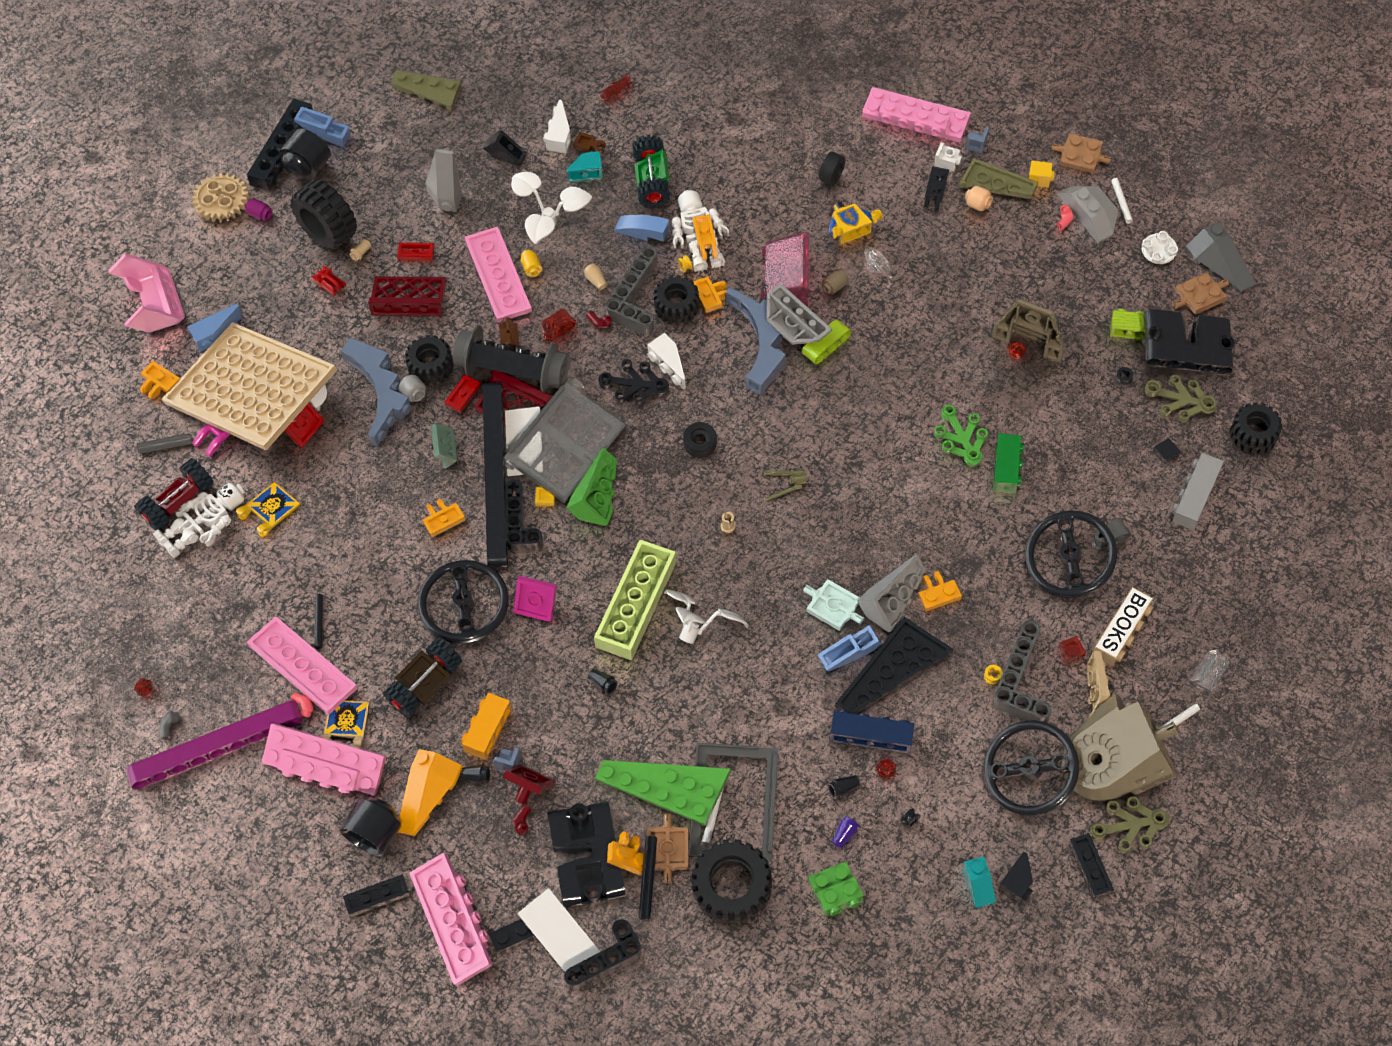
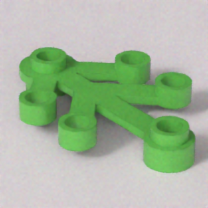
M953 405L944 406L941 417L943 420L951 423L956 434L946 431L944 426L939 425L935 427V437L947 439L942 444L943 452L963 457L969 466L978 465L982 461L980 449L988 437V431L985 428L977 430V440L973 447L969 441L975 427L980 422V416L976 413L970 414L969 424L964 432L956 418V408ZM953 442L961 444L964 449L955 447Z

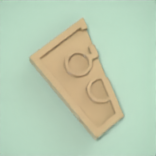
M1093 651L1087 663L1088 686L1092 687L1090 697L1088 698V705H1092V713L1089 714V717L1111 696V690L1108 688V675L1105 674V661L1102 659L1101 651Z

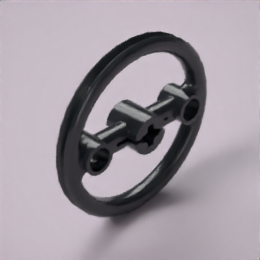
M1062 511L1045 518L1033 529L1025 549L1027 569L1035 583L1044 591L1063 598H1078L1098 590L1112 575L1117 561V546L1110 529L1099 518L1082 511ZM1074 520L1084 521L1096 527L1104 536L1108 546V561L1103 572L1088 585L1084 584L1083 576L1080 573L1081 552L1074 540ZM1053 524L1058 525L1059 532L1062 535L1063 545L1060 549V554L1068 569L1067 589L1047 582L1039 574L1034 562V549L1037 540ZM1065 524L1071 525L1067 530L1061 529ZM1068 540H1069V543H1070L1071 551L1073 552L1072 559H1073L1074 568L1072 567L1071 558H1070V556H1069L1070 550H1069ZM1075 578L1081 580L1078 584H1072L1071 581Z
M458 560L437 568L422 584L417 599L418 612L423 625L434 636L451 643H470L488 636L501 624L509 605V595L503 578L492 567L473 560ZM468 570L479 571L487 575L496 584L500 594V604L496 615L487 625L479 630H475L473 620L471 619L474 602L471 592L467 589ZM448 573H451L456 589L452 599L455 610L459 613V633L457 634L447 632L435 625L430 619L426 608L430 589L438 579ZM461 589H462V593H463V596H464L465 614H464V609H463V605H462V601H463V600H462ZM464 626H470L468 629H463Z
M1022 721L1008 726L993 739L985 754L983 774L989 792L1001 806L1021 815H1040L1056 809L1069 798L1078 781L1079 759L1073 743L1059 728L1043 721ZM1026 730H1039L1056 737L1066 749L1065 755L1057 754L1051 759L1037 760L1034 756L1027 755L1019 763L1007 765L1002 762L994 763V758L1000 746L1012 735ZM1060 760H1066L1064 767H1057V763ZM1031 764H1033L1035 767H1032V771H1029L1028 769L1031 767ZM999 768H1005L1003 775H996ZM1043 772H1069L1067 782L1059 794L1050 801L1036 806H1024L1010 801L1000 792L996 785V781H1006L1009 777L1024 775L1030 780H1035Z

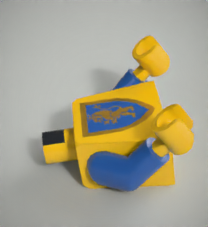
M838 202L834 205L835 211L829 222V234L834 239L838 237L841 245L871 233L872 221L877 223L878 219H883L881 210L868 212L859 208L856 204L845 207L843 202Z

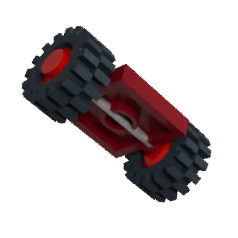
M190 458L180 466V472L186 480L179 477L153 500L146 495L134 505L141 518L155 531L169 522L164 512L170 515L177 512L181 505L193 499L197 492H204L214 484L212 477L197 460Z

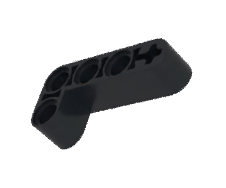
M510 480L505 485V530L508 550L515 554L539 552L544 546L542 532L536 528L524 529V494L522 484L518 480Z
M619 919L612 925L616 944L566 970L564 979L570 991H580L640 959L642 953L641 945L627 920ZM620 928L627 929V933L624 935H619L616 932ZM630 946H634L637 948V950L634 953H628L626 951L627 948ZM611 956H616L618 958V960L615 963H609L607 961L608 958ZM591 966L599 967V970L595 973L588 971ZM575 976L578 981L574 982L571 978Z

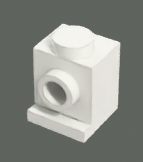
M941 142L935 155L934 166L954 172L956 166H960L962 161L961 150L945 146Z

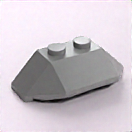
M1072 185L1058 192L1061 200L1069 205L1072 213L1097 243L1113 236L1119 210L1099 186Z
M781 283L767 293L766 322L792 345L819 342L832 331L825 322Z

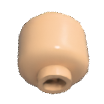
M974 186L965 195L967 206L980 212L989 209L993 201L991 192L980 186Z

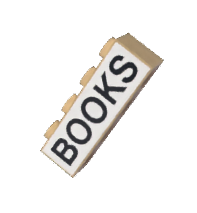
M1133 587L1131 588L1094 648V651H1101L1102 659L1105 663L1114 667L1117 661H1122L1126 653L1123 650L1126 646H1131L1135 639L1133 634L1135 631L1139 632L1144 624V621H1142L1144 616L1149 617L1154 608L1151 606L1152 597Z

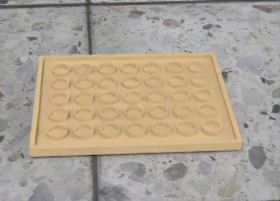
M232 322L161 400L164 404L267 451L334 375L337 368L329 362Z

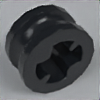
M1122 367L1117 371L1116 380L1121 385H1129L1133 381L1134 373L1130 368ZM1122 374H1124L1125 376L1128 375V378H1127V379H1126L1125 377H1122V378H1121V376H1122Z
M914 808L907 811L900 819L902 823H906V828L908 829L921 817L920 814L915 813L916 810Z

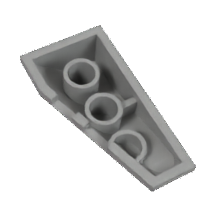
M436 149L425 182L427 192L440 210L457 212L462 193L454 151Z
M914 555L868 589L857 600L865 616L887 632H892L904 618L903 612L912 601L910 597L914 589L918 588L922 576L926 572L918 555Z

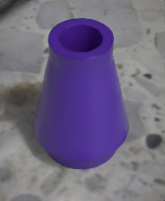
M847 816L843 820L840 819L831 842L842 849L844 844L858 831L859 824Z

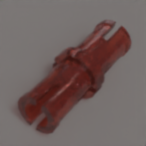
M625 75L618 81L611 82L610 86L599 92L601 99L607 101L613 95L620 94L621 90L632 84L631 78Z

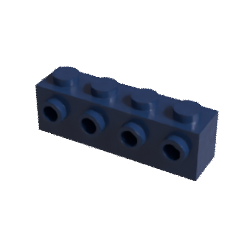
M844 710L834 711L830 741L910 754L915 723H910L908 720H890L888 717H870L868 714L863 713L858 715L850 714Z

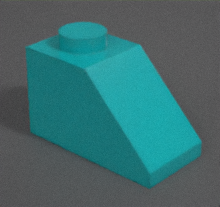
M600 151L582 153L567 168L568 183L602 179Z
M982 856L964 861L962 872L975 909L996 903L992 878L985 857Z

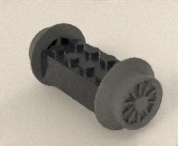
M476 326L472 332L461 330L456 338L453 350V364L463 367L467 376H472L478 366L540 380L541 392L547 393L550 388L560 389L562 385H565L570 367L569 353L560 352L557 343L553 342L549 346L547 353L538 351L530 353L531 350L526 348H515L514 350L512 345H495L496 342L483 340V329L481 326Z

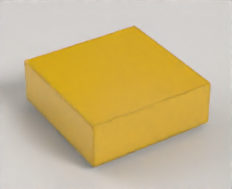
M536 487L535 506H555V496L542 487Z

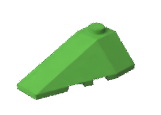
M602 448L573 492L566 507L577 519L603 526L608 525L613 513L614 505H611V499L614 496L615 490L612 489V484L616 477L617 459L605 448Z

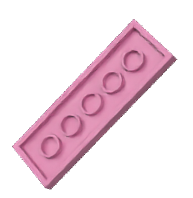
M498 226L464 237L497 322H502L506 317L512 319L532 312Z
M276 616L247 641L248 646L327 715L331 714L358 689L354 682Z

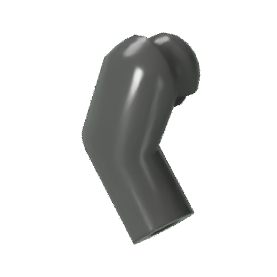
M167 712L161 721V740L171 739L170 726L172 722L177 723L180 720L178 712Z

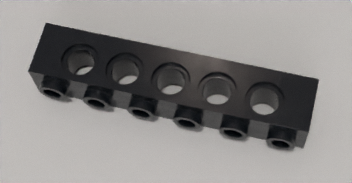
M292 99L247 173L250 186L269 191L271 186L275 184L277 176L284 169L279 159V151L296 129H305L297 124L294 118L301 107L313 110L312 104Z

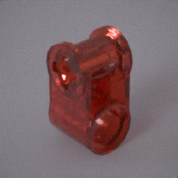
M564 308L560 309L542 321V336L546 341H555L563 334L571 331L577 322Z

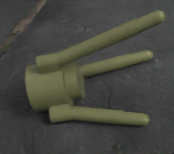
M805 470L765 472V475L789 476L790 484H794V486L766 497L765 500L769 501L794 490L802 489V485L807 482Z

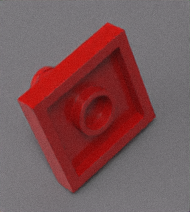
M308 403L284 432L298 447H303L325 420Z

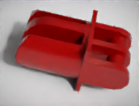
M323 265L320 271L317 270L316 275H312L310 278L321 290L325 289L333 296H336V293L342 290L341 288L346 287V283L333 274L331 268L328 269Z

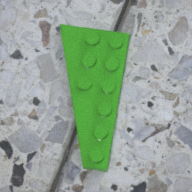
M603 760L595 780L706 826L731 773V769Z

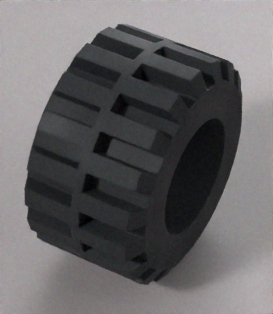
M679 275L677 277L669 276V279H662V283L659 282L654 289V308L657 316L662 318L663 322L668 321L671 325L673 323L680 325L682 322L686 324L688 320H693L699 310V291L697 285H694L692 280L688 281L687 277L681 278ZM673 298L684 299L683 301L678 303L669 301Z
M426 335L425 338L422 336L418 337L419 340H413L412 345L409 344L408 350L405 352L409 374L418 376L425 385H429V383L436 385V382L442 383L444 378L447 379L449 377V373H452V367H454L449 344L442 338L438 339V336L435 335L433 337ZM426 358H437L434 362L431 363L422 362Z
M1253 402V405L1248 403L1237 411L1231 425L1230 436L1233 437L1232 441L1237 443L1236 446L1239 449L1243 448V451L1246 453L1250 451L1251 454L1256 452L1263 454L1264 451L1268 452L1275 446L1283 424H1281V417H1278L1279 413L1273 411L1271 406L1266 407L1264 403L1258 405V402ZM1248 425L1259 426L1264 432L1254 431Z

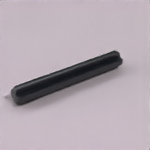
M655 836L645 837L638 916L642 920H649L651 917L657 837Z

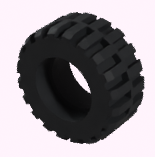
M312 180L292 196L290 207L297 223L321 247L329 250L337 249L356 233L357 220L354 217L353 211L343 196L335 188L330 187L328 183H324L321 180Z
M729 839L723 840V844L720 845L715 842L711 844V849H705L702 852L701 858H697L691 881L693 894L700 909L704 910L711 919L714 917L720 923L728 921L729 925H735V921H741V924L745 923L748 918L752 917L754 919L758 916V912L760 910L763 911L767 900H770L772 873L769 868V862L763 857L759 849L755 850L753 845L748 842L746 845L735 839V843H729ZM727 865H738L748 870L752 878V885L748 893L737 899H726L716 894L712 886V879L720 868Z

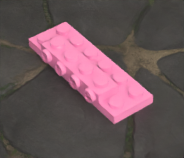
M872 87L862 111V117L960 143L971 112Z
M272 723L261 763L278 767L277 769L282 770V775L294 777L295 774L301 776L300 780L305 782L316 780L320 782L319 785L322 787L331 788L332 785L339 787L338 791L349 794L351 791L356 790L375 796L378 792L386 755Z
M443 852L410 872L409 874L453 984L458 986L492 966L493 964L486 950L489 947L487 944L489 936L480 927L479 923L482 919L479 913L473 910L471 904L474 903L472 895L469 892L466 893L464 888L466 880L462 874L454 872L448 854Z

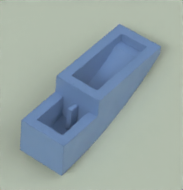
M301 107L294 118V121L303 128L343 148L351 135L349 126L333 121L332 116L305 107Z
M625 215L620 216L614 232L648 241V238H653L664 242L670 229L669 219L661 217Z
M869 625L854 635H847L817 655L826 670L831 671L871 653L881 647L882 643Z

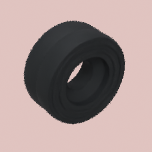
M829 152L820 167L819 180L829 185H834L844 170L846 158L836 152Z
M696 422L689 425L683 434V445L686 452L696 458H704L711 455L717 446V434L714 428L704 422ZM697 437H703L705 438V441L703 443H697L695 442V439Z

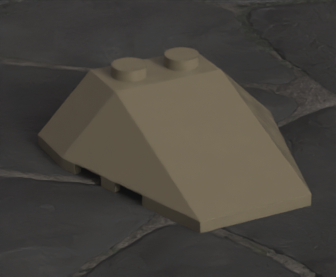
M1017 299L995 323L992 338L1009 344L1013 334L1017 333L1046 344L1043 357L1060 363L1064 349L1054 312Z

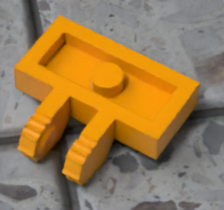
M709 276L693 281L694 285L698 287L699 301L705 313L722 308L721 300L726 299V291L728 290H723L727 286L725 281L712 284Z
M152 361L140 373L146 379L143 385L140 386V392L143 394L148 393V397L153 400L159 396L161 390L168 393L180 378Z
M441 498L437 500V505L441 510L435 512L433 506L428 504L426 507L430 516L422 519L431 537L466 521L457 503L446 507Z
M936 571L933 573L937 586L932 587L928 575L922 576L926 590L918 592V597L925 612L962 599L955 580L944 583L940 572Z
M622 831L618 843L612 841L608 844L607 863L642 876L644 853L637 851L640 846V838L635 835L630 839L629 832Z

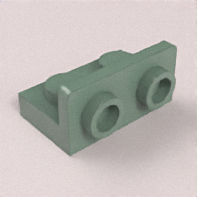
M435 423L431 426L434 456L436 459L442 460L443 468L447 469L457 461L454 429Z

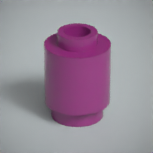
M255 198L248 200L245 205L246 213L260 221H268L272 216V208Z

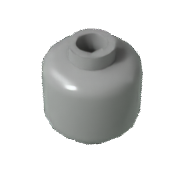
M408 375L401 379L399 391L401 394L408 396L410 402H418L424 398L426 386L418 376Z

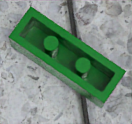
M998 433L993 491L1016 494L1017 487H1021L1022 475H1018L1023 465V459H1019L1020 454H1023L1024 443H1021V435Z

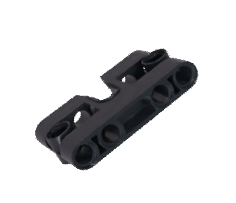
M1149 309L1143 313L1145 335L1142 338V344L1145 346L1147 365L1215 374H1229L1233 372L1232 348L1235 345V341L1231 337L1230 320L1228 318L1199 315L1198 320L1193 322L1189 343L1186 340L1181 312Z
M609 802L595 803L588 806L577 803L571 809L547 812L554 853H579L585 851L591 853L589 857L575 859L557 867L563 906L565 908L585 904L596 906L602 901L626 897L621 868L607 863L608 844L612 841L616 842ZM578 813L584 814L582 818H575L574 816ZM592 890L598 892L596 896L588 895V893Z

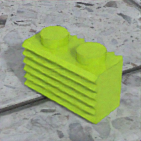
M1125 309L1113 310L1110 337L1141 341L1145 335L1144 312H1129Z

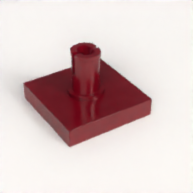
M521 764L505 770L503 775L504 779L520 786L515 801L520 804L527 803L531 791L539 795L552 789L555 780Z

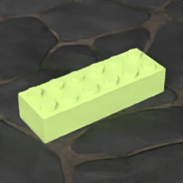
M639 540L594 636L595 648L629 660L633 659L676 565L675 551Z

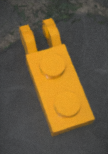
M710 214L692 217L702 260H707L705 248L710 247L713 258H718Z

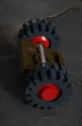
M439 637L425 649L426 653L421 650L394 678L395 681L383 692V696L386 697L385 699L389 701V704L407 718L420 707V703L425 706L451 679L450 674L463 662L459 653L449 643H446L445 640H441Z

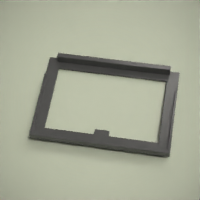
M697 743L695 766L706 767V755L767 758L761 852L768 862H772L778 749L745 745ZM692 820L689 857L701 858L702 852L705 849L709 850L711 848L700 847L701 824Z

